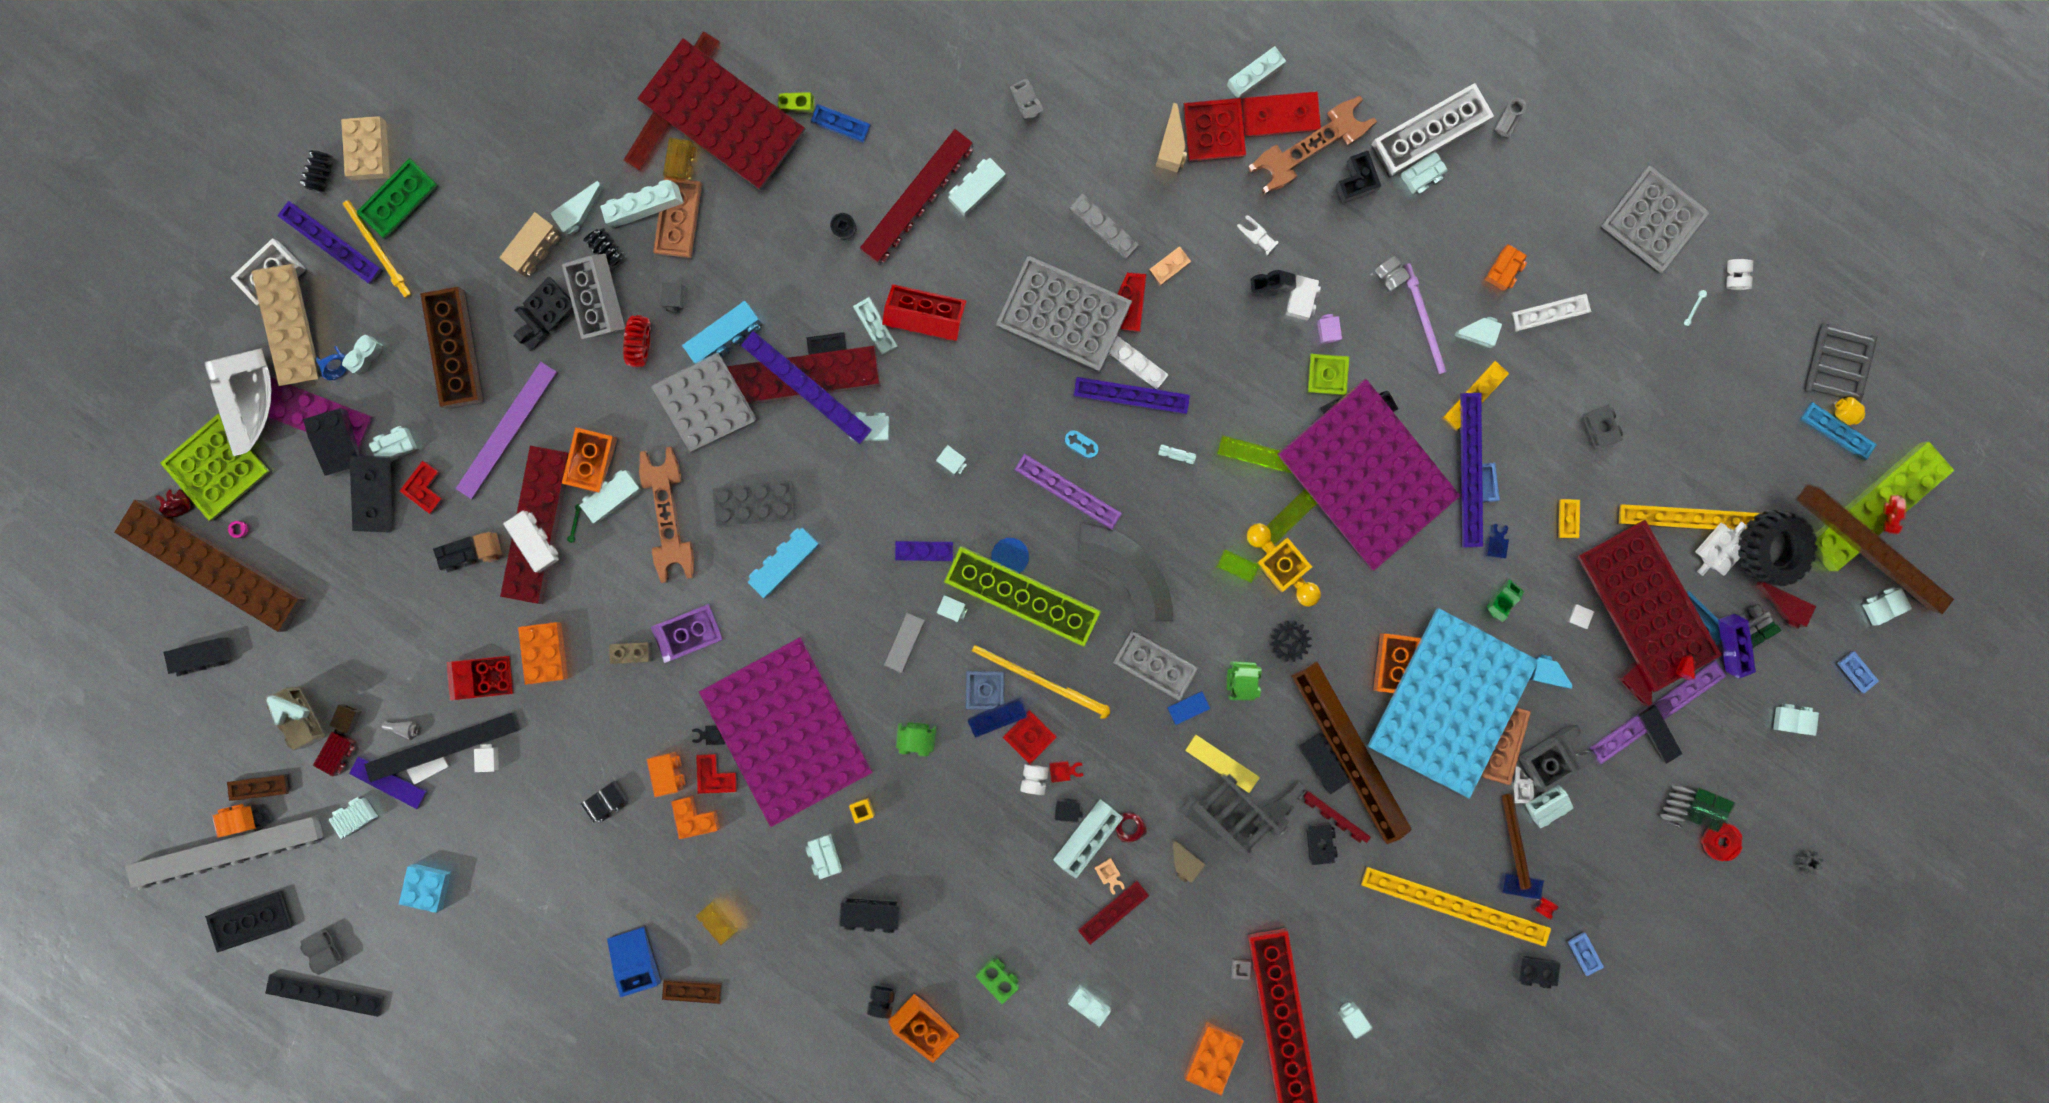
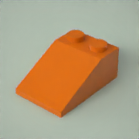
M575 427L562 484L600 493L614 454L617 437Z
M916 994L888 1020L896 1036L932 1063L959 1037V1034Z

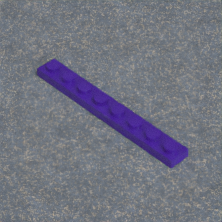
M754 331L743 342L741 346L858 444H861L872 431L870 427Z
M1460 393L1462 547H1483L1481 393Z

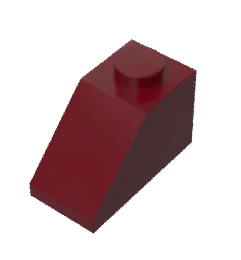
M1633 662L1617 678L1644 706H1650L1652 704V689L1637 662Z

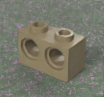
M652 642L610 644V664L652 662Z

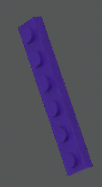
M288 201L277 215L371 285L382 269L292 202Z
M1081 377L1076 378L1074 397L1187 414L1190 399L1188 394Z

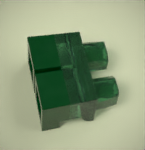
M1699 788L1691 808L1693 811L1691 822L1701 825L1704 817H1709L1712 820L1708 829L1719 832L1723 824L1727 823L1736 803Z

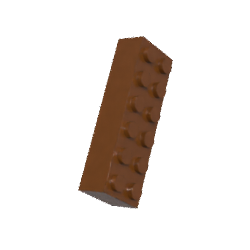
M452 287L420 293L439 406L448 409L483 402L464 290L460 287Z

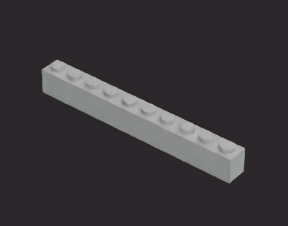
M317 815L126 865L125 869L130 888L138 887V890L151 887L150 883L156 882L157 885L168 883V878L175 877L176 880L187 878V873L194 872V875L206 873V868L212 867L214 871L225 868L224 864L231 862L232 866L244 863L243 859L248 857L252 861L262 858L264 853H269V856L281 853L280 849L287 848L288 851L300 848L299 844L306 843V846L317 844V839L324 838L319 816Z

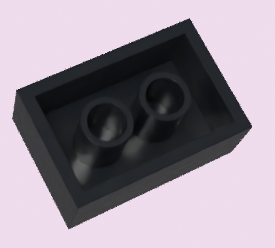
M844 898L841 902L839 926H844L845 930H855L858 927L868 932H874L875 929H883L884 933H894V930H898L900 926L902 902Z

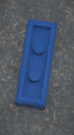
M819 104L816 105L810 121L815 125L863 143L871 127V124Z

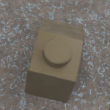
M1174 839L1172 841L1174 866L1178 872L1176 876L1183 882L1188 880L1192 883L1205 867V863Z

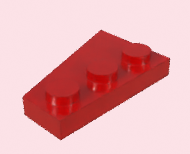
M1127 273L1117 294L1131 300L1132 304L1120 330L1141 332L1146 274Z

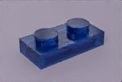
M1504 873L1501 892L1541 900L1544 880L1530 878L1531 888L1522 890L1518 875Z

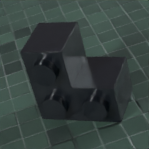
M1368 150L1353 155L1348 159L1347 163L1352 177L1343 179L1336 184V189L1342 203L1380 189L1381 183Z

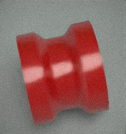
M1541 897L1540 905L1536 906L1534 910L1552 920L1553 912L1558 910L1559 906Z

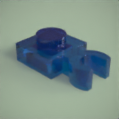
M1494 524L1492 526L1494 537H1488L1486 556L1506 559L1509 539H1504V535L1508 532V526H1503V531L1499 532L1497 530L1498 524Z

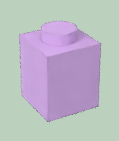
M1333 314L1323 315L1322 319L1317 321L1320 343L1326 344L1342 340L1339 316L1333 317Z

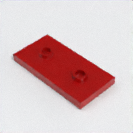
M1318 91L1241 99L1244 137L1310 132L1321 129Z

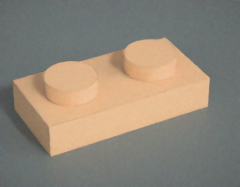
M1179 246L1149 269L1157 282L1162 285L1191 263V260Z

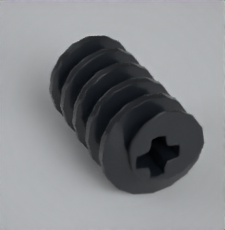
M310 150L308 154L313 158H307L306 161L311 165L304 166V169L308 172H302V176L306 180H300L299 183L306 189L323 193L318 187L325 186L321 179H327L323 172L330 171L325 165L332 164L327 158L333 156L321 151Z
M596 229L590 232L583 241L588 242L587 246L592 248L594 254H606L609 269L612 270L621 263L624 252L617 254L620 247H612L615 241H607L610 235H602L605 229Z

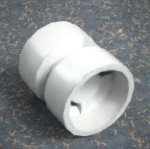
M1728 260L1727 272L1730 275L1727 277L1726 288L1732 290L1752 289L1753 277L1750 276V273L1753 272V260Z
M1025 764L1023 771L1025 779L1022 780L1020 791L1045 795L1046 784L1044 780L1048 777L1049 768Z

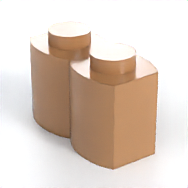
M486 532L472 536L478 559H483V562L490 563L500 560L499 557L503 556L497 533Z

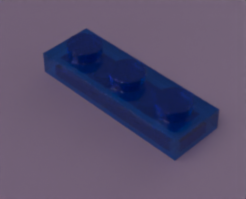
M1021 698L968 718L967 722L976 738L1027 718L1028 713Z

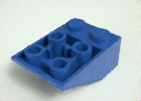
M644 927L607 938L614 979L620 998L658 986L661 983Z

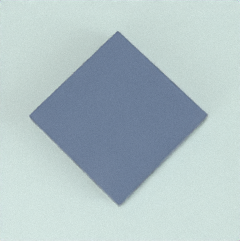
M966 671V710H1004L1005 671Z

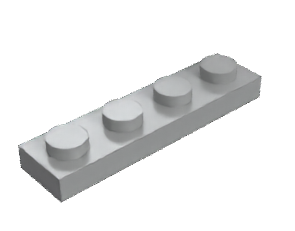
M1083 193L1070 206L1071 211L1123 258L1127 259L1139 246L1133 238Z

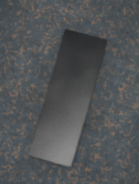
M1652 705L1638 714L1640 721L1664 763L1667 764L1683 754L1657 706Z

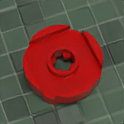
M1891 495L1889 503L1885 502L1883 513L1887 514L1883 524L1884 532L1899 534L1902 530L1903 525H1899L1901 519H1905L1906 503L1905 499H1901L1902 495Z
M1718 822L1706 829L1701 838V843L1705 852L1711 858L1719 861H1731L1742 851L1743 839L1740 831L1735 826ZM1726 837V846H1719V839Z

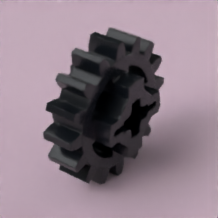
M1286 621V626L1279 623L1280 629L1274 628L1273 631L1276 634L1270 635L1274 642L1269 644L1270 646H1275L1272 652L1279 653L1278 659L1284 656L1285 662L1289 658H1291L1292 662H1295L1296 657L1302 660L1301 654H1308V651L1305 649L1312 646L1308 644L1312 637L1306 636L1309 630L1303 631L1304 625L1301 624L1298 627L1297 621H1294L1292 625H1290L1289 621ZM1293 629L1299 631L1302 636L1295 635ZM1285 630L1283 638L1278 640L1279 635ZM1289 636H1291V639H1299V641L1292 643V647L1290 644L1282 643L1289 640ZM1303 643L1302 648L1297 652L1296 648L1299 644ZM1280 646H1284L1289 654L1284 653Z

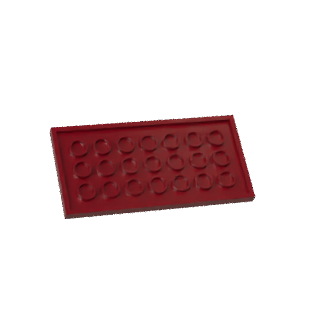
M684 38L681 39L637 98L638 101L759 190H761L806 130L804 126Z
M1646 520L1577 556L1653 692H1657L1682 678L1676 675V670L1682 657L1690 655L1694 658L1696 662L1695 671L1722 656Z

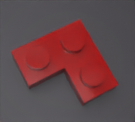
M422 460L399 491L427 513L432 514L443 499L428 487L440 472Z
M717 754L696 755L698 794L737 792L736 772L717 773Z

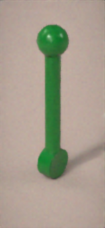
M580 504L575 505L576 512L570 536L567 537L569 543L575 542V529L579 512L582 510L579 506Z

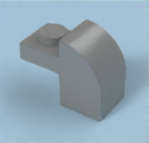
M1027 79L1010 86L1015 102L1024 119L1036 117L1044 110Z

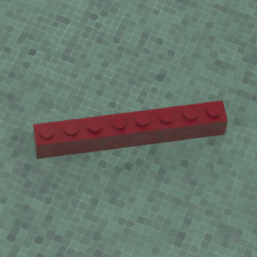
M954 129L860 246V250L878 265L881 262L885 263L891 255L889 253L893 247L897 248L903 240L901 238L905 232L909 233L914 226V220L917 217L921 218L926 211V205L929 202H934L938 196V190L941 187H946L950 181V175L952 173L956 174L962 166L960 164L964 158L968 159L973 153V142L957 129Z

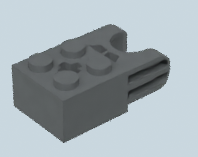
M1570 725L1518 757L1538 791L1546 793L1596 759V755L1592 751L1585 750L1578 754L1573 752L1572 742L1581 734L1578 725Z

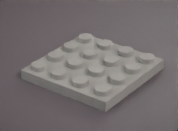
M1649 165L1601 227L1658 272L1662 273L1710 212Z
M718 352L651 386L690 452L757 419Z

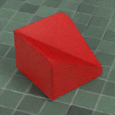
M1692 656L1682 657L1676 670V675L1687 680L1695 679L1694 667L1696 662Z

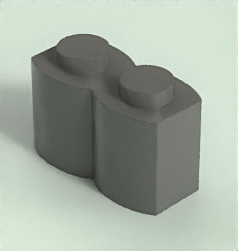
M326 928L300 941L301 951L305 956H308L310 961L309 967L313 973L320 975L343 963Z

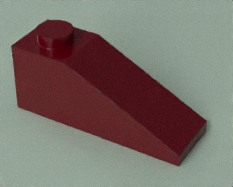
M1757 582V588L1781 618L1788 621L1789 626L1796 629L1808 626L1815 611V605L1768 583Z

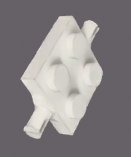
M1740 522L1732 530L1723 523H1720L1695 551L1704 562L1697 572L1704 576L1712 568L1724 576L1740 559L1738 550H1740L1739 540L1742 539L1740 534L1747 526Z

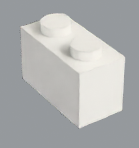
M1296 275V288L1291 291L1285 315L1304 320L1314 316L1316 305L1313 304L1314 299L1319 297L1321 287L1318 286L1319 280Z

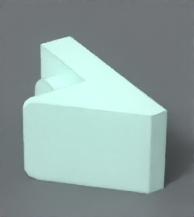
M277 696L267 697V703L276 725H283L287 715L295 720L308 718L311 711Z

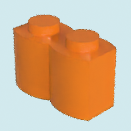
M244 804L231 806V811L229 807L217 810L218 814L212 815L217 838L255 829L251 807H244Z

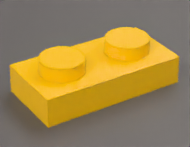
M1560 499L1558 538H1579L1580 500Z

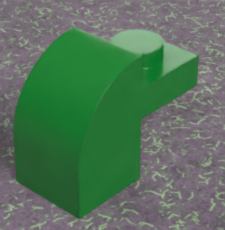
M1509 579L1491 598L1486 607L1494 618L1504 622L1508 618L1511 609L1521 600L1524 591Z

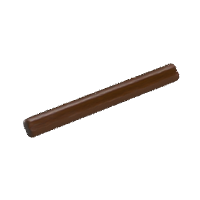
M1513 794L1502 795V801L1520 888L1522 890L1530 889L1531 881Z

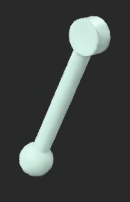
M1701 290L1698 293V300L1689 317L1684 320L1685 326L1691 325V319L1702 298L1707 296L1705 290Z

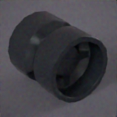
M838 213L832 218L830 228L837 240L848 242L856 236L857 226L851 215Z
M871 986L870 998L872 1001L868 1003L866 1014L883 1019L891 1018L893 1006L890 1004L894 1002L896 990L884 986Z

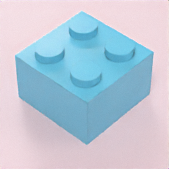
M417 864L407 866L399 905L434 913L443 910L451 872Z

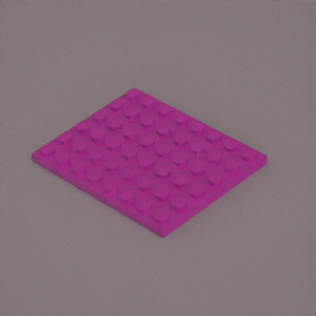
M1367 379L1362 380L1277 454L1373 571L1460 497V494Z
M801 637L699 691L770 828L873 773Z

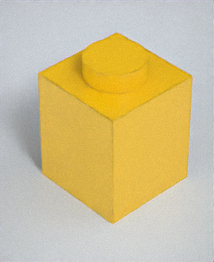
M869 797L849 805L855 824L875 816Z

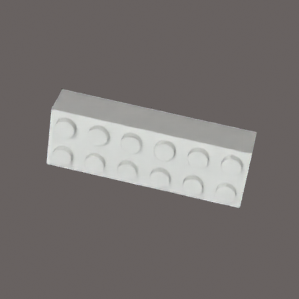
M1474 83L1378 137L1371 145L1387 173L1392 177L1433 152L1440 150L1486 124L1494 115Z

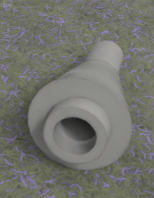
M415 721L382 723V729L393 731L409 740H412L418 734V726Z

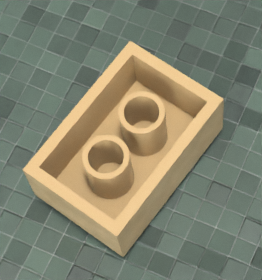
M380 116L341 119L345 177L352 181L390 178L386 121Z
M534 212L499 258L527 278L528 275L531 276L535 272L538 262L546 258L548 249L559 241L561 232Z

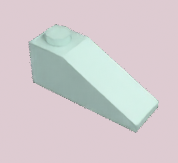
M598 181L550 213L566 235L578 232L579 227L586 220L603 189V186Z

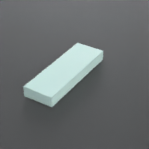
M870 297L853 306L881 356L898 347L887 326L882 325L883 319Z

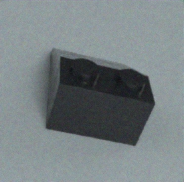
M339 408L304 418L303 422L308 439L324 476L349 470V456L360 454L348 411Z

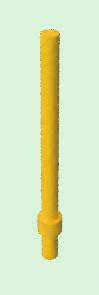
M350 200L343 203L344 207L392 278L391 282L393 285L398 287L405 299L410 297L411 293L404 284L405 280L401 274L396 272L359 214L356 213Z

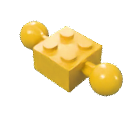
M1256 523L1250 526L1247 531L1248 542L1253 547L1262 548L1267 553L1256 562L1265 575L1280 592L1285 591L1293 584L1297 589V600L1303 606L1311 607L1316 605L1321 598V591L1316 584L1305 582L1301 577L1312 566L1288 537L1275 546L1271 542V531L1266 525Z

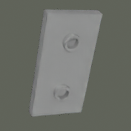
M1133 630L1129 633L1113 662L1115 665L1179 701L1198 670L1197 666Z

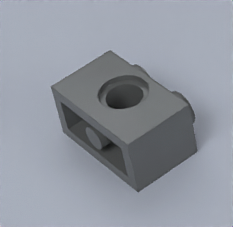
M1609 404L1583 414L1596 450L1623 440L1621 437L1623 436L1622 429L1619 425L1617 426L1615 411L1612 407L1610 408ZM1602 422L1607 423V431H1603L1601 429Z

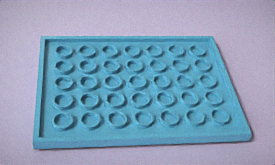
M1437 608L1368 747L1470 799L1539 660Z

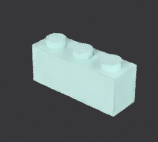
M1274 46L1230 78L1227 86L1236 98H1242L1282 69L1286 60L1276 46Z
M991 158L987 161L983 159L977 165L978 169L973 174L971 172L968 173L963 179L964 182L959 187L956 185L949 192V201L964 217L1006 178V173Z
M618 471L612 476L614 478L612 481L603 483L600 493L596 492L593 495L590 493L582 499L583 503L579 506L593 524L601 522L643 490L629 471Z

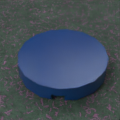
M1005 538L994 546L991 552V560L1021 573L1029 562V552L1022 541L1016 538Z

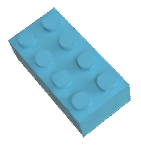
M743 301L682 346L694 363L717 352L723 357L730 352L729 349L732 346L742 344L745 341V337L750 333L760 331V326L763 323L749 304Z

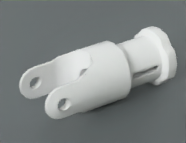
M1247 215L1246 220L1254 227L1255 231H1249L1241 224L1237 225L1238 229L1255 245L1258 244L1262 247L1268 256L1277 247L1279 242L1274 241L1268 236L1267 231Z

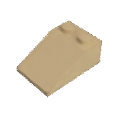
M1173 103L1156 166L1178 172L1179 167L1183 168L1187 152H1184L1185 141L1178 104Z

